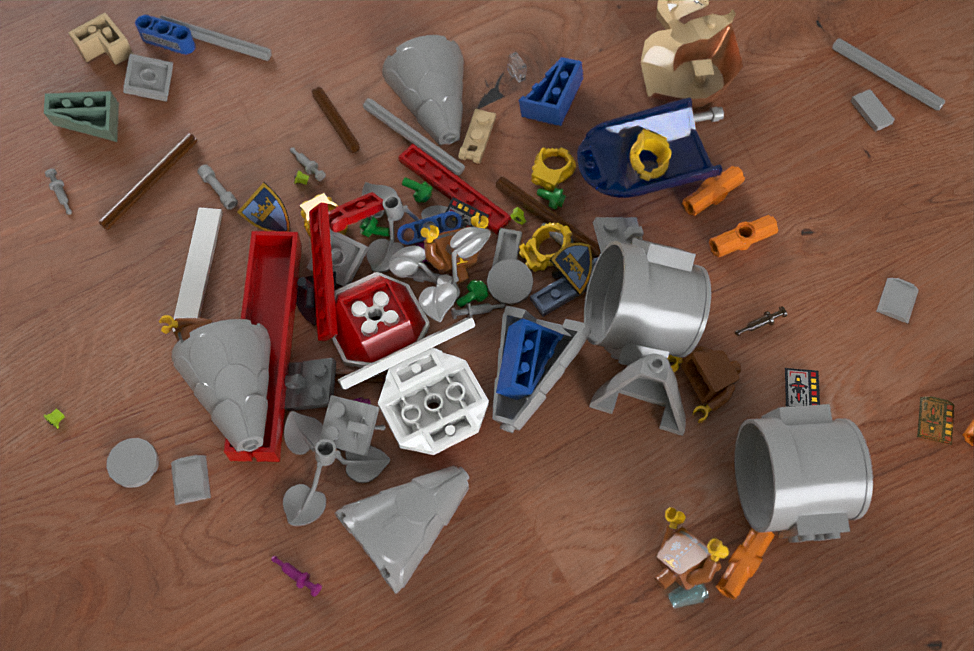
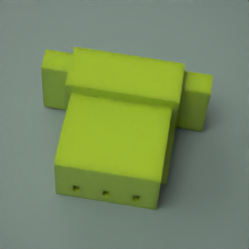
M298 170L297 175L294 176V183L300 182L306 185L309 176L302 174Z
M516 207L510 216L514 221L522 225L526 223L524 211Z
M55 409L51 414L44 415L47 422L57 429L59 428V422L65 417L58 409Z

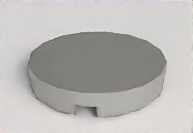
M501 260L489 271L487 278L489 292L500 303L506 305L520 303L527 299L532 291V272L527 265L519 260Z
M129 438L119 442L111 450L107 458L109 476L117 484L126 488L139 487L146 484L154 472L156 473L159 466V457L156 449L148 441L140 438Z

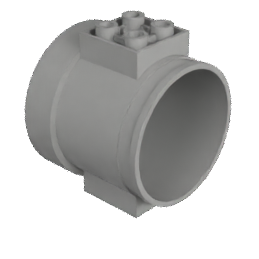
M633 238L632 245L618 241L610 242L598 257L587 288L584 323L591 329L590 335L587 338L589 343L605 347L604 349L611 353L612 358L618 359V362L624 365H630L634 361L652 353L662 354L667 359L668 355L678 358L689 355L702 337L711 305L710 278L704 267L693 264L696 254Z
M830 404L779 407L761 416L762 418L745 420L740 426L736 439L735 477L740 503L751 527L757 532L778 531L779 539L788 538L789 543L841 538L840 533L850 532L848 520H858L865 515L870 505L873 488L869 450L857 425L847 418L832 420Z

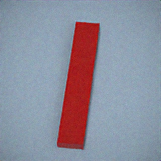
M412 143L398 156L399 162L448 199L452 200L454 197L488 214L489 223L487 228L496 235L499 233L500 228H504L511 221L512 217L415 144Z
M320 202L309 211L317 335L318 341L326 342L338 335L328 203Z

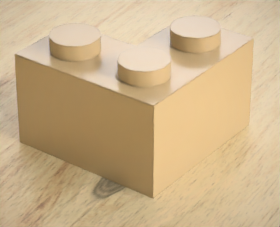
M106 13L68 32L76 49L86 62L106 53L113 63L117 65L128 59L130 54H133L126 37Z

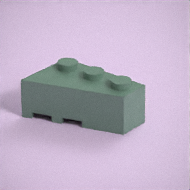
M111 91L45 94L44 114L53 125L117 142L119 103Z

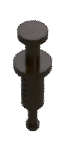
M780 306L779 311L772 314L769 311H765L764 316L749 322L746 327L736 330L735 334L738 336L747 330L754 331L767 324L770 326L774 325L773 319L780 316L787 317L786 309Z

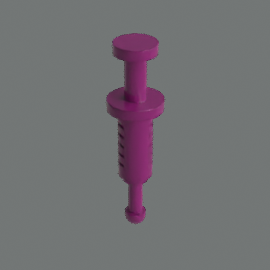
M272 556V562L281 566L282 572L296 581L298 588L306 586L311 590L313 597L318 595L322 585L319 583L315 585L310 582L309 573H302L290 563H283L277 556Z

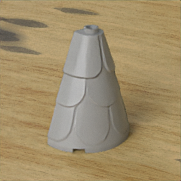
M425 35L404 42L396 48V53L392 56L388 55L383 64L382 74L386 83L400 97L402 103L417 118V122L438 145L459 141L463 114L464 57L459 45L454 40H446V37L441 35Z
M506 305L502 317L492 418L501 424L500 429L513 433L514 430L520 431L547 398L546 394L560 379L567 366L575 358L589 337L591 329L586 323L565 319L563 325L536 319L525 309ZM524 318L564 334L553 350L552 358L547 361L544 367L545 371L532 394L519 400H514L496 393L508 326Z
M230 319L210 323L189 333L190 338L185 341L179 340L172 350L171 358L174 367L193 390L195 397L209 412L213 423L237 452L243 450L249 452L256 450L259 446H263L268 409L266 397L271 341L267 329L260 323L252 325L250 320Z
M652 353L634 361L605 382L595 392L589 407L610 414L613 413L619 393L665 407L659 429L681 436L685 432L686 418L677 379L668 359L662 354Z
M453 465L413 478L409 483L380 491L379 494L344 505L334 514L349 534L351 533L377 566L381 576L396 594L401 588L405 587L424 555L429 552L443 526L448 525L469 489L467 480L470 478L461 466L457 468Z

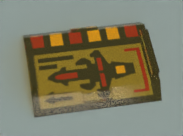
M932 396L920 397L917 437L952 445L954 404L948 400Z

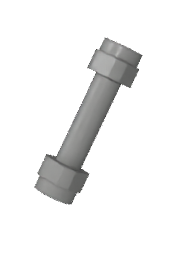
M721 106L710 107L709 111L686 116L680 113L671 116V124L673 129L685 128V124L710 119L711 122H716L724 118V111Z
M202 165L197 171L201 179L211 185L220 196V201L228 210L236 207L238 201L230 191L227 192L215 178V173L211 167Z

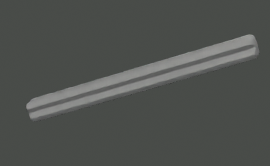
M163 15L160 16V19L186 26L190 29L193 38L266 61L272 55L269 48Z
M841 38L834 42L833 50L936 111H939L945 104L943 98Z
M368 98L365 100L363 108L456 175L463 173L465 166L372 99Z

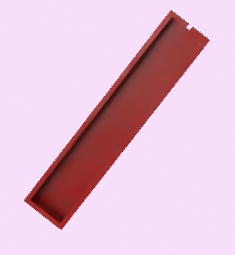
M251 232L241 319L250 320L252 325L262 324L267 329L270 337L269 383L266 397L268 409L263 446H259L256 450L249 452L244 450L237 452L225 438L224 453L230 461H253V457H255L257 462H280L287 388L284 383L285 376L288 375L291 358L302 250L298 232Z

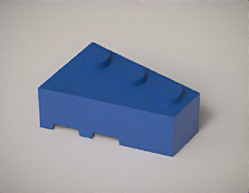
M561 57L545 73V78L539 84L535 83L532 86V91L526 97L522 96L519 99L521 116L561 126L583 81L582 61Z
M524 318L508 326L496 393L514 400H519L532 394L545 371L544 367L547 361L552 358L553 350L564 334Z

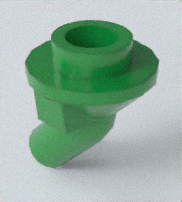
M406 177L403 179L402 185L415 191L413 197L417 203H424L432 197L433 187L426 182L420 184Z
M543 188L537 190V196L550 201L548 206L554 210L557 207L562 208L566 195L563 194V189L555 188L553 193Z
M373 215L364 218L359 225V228H361L360 234L367 237L372 234L389 237L390 229L389 227L377 226L378 220Z
M472 280L467 285L469 293L456 300L460 308L474 299L477 302H481L488 297V288L482 281Z

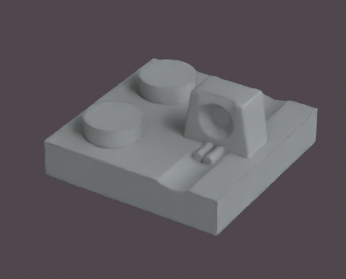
M130 54L123 93L167 102L173 63Z
M596 217L593 221L601 252L612 241L632 245L633 238L643 240L644 232L642 226L638 225L636 217Z
M330 229L333 272H336V283L344 287L351 284L369 248L339 232L334 233ZM312 258L306 267L313 271Z
M331 395L319 441L329 439L335 443L338 449L367 456L380 407Z

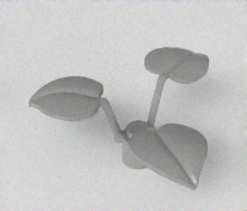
M365 182L362 196L374 192L383 199L384 210L373 216L379 218L386 212L390 229V241L378 239L369 245L367 260L372 271L386 272L390 270L389 261L393 255L404 248L403 244L394 242L393 222L400 220L405 212L415 221L421 219L413 214L407 205H402L400 198L393 188ZM430 206L422 211V219L445 213L448 207ZM430 222V223H428V224L426 225L425 228H428L429 231H430V227H429V226H430V225L436 226V225H435L433 222Z
M468 227L461 229L452 237L450 246L454 249L452 252L453 276L443 274L437 279L428 267L422 263L426 255L425 250L419 246H408L395 253L389 261L390 270L395 276L405 278L413 275L418 270V267L423 268L435 282L436 287H427L422 291L419 296V305L429 317L442 322L446 312L460 295V289L456 284L459 281L456 263L457 254L463 259L473 256L484 246L491 232L488 229Z
M291 411L284 428L286 446L297 455H303L311 449L315 452L317 469L311 489L307 485L297 484L290 487L285 493L283 508L288 523L293 526L306 525L318 519L324 512L326 497L323 493L315 491L322 466L331 465L335 458H337L342 464L347 465L346 473L350 479L359 483H367L378 477L389 464L390 458L383 451L370 446L367 456L346 451V459H344L340 451H336V445L332 440L322 439L319 441L323 427L320 421Z

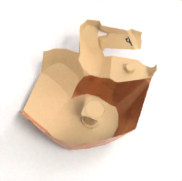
M658 0L656 18L666 30L657 31L645 40L641 58L642 71L649 97L699 110L722 94L743 68L732 27L735 16L733 9L727 15L711 14L683 24L679 22L680 17L709 5L708 0Z

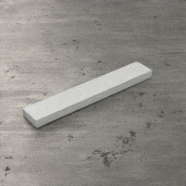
M198 209L174 320L176 318H200L223 214L221 209Z
M472 317L460 320L338 379V382L343 389H347L475 327V322Z

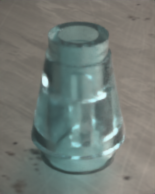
M704 584L696 585L689 590L679 586L667 594L673 609L704 603V599L709 598Z

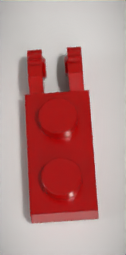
M371 192L335 207L336 209L329 211L330 229L337 233L345 230L347 225L357 223L359 220L377 214L384 210L383 199L374 192Z

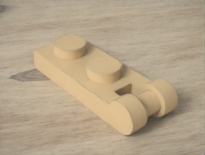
M475 109L465 140L459 151V159L466 160L467 158L473 160L474 163H481L496 119L495 113Z

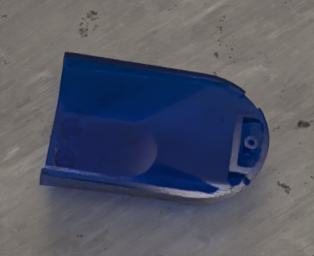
M691 97L602 122L586 133V137L581 145H579L577 152L578 168L584 180L596 191L617 198L636 197L719 176L722 173L721 165L713 166L696 130ZM643 129L666 137L672 152L666 172L662 176L650 179L649 181L641 179L640 174H637V171L634 170L630 163V150ZM642 150L639 158L645 166L644 170L651 172L653 169L658 168L656 161L658 157L649 150Z

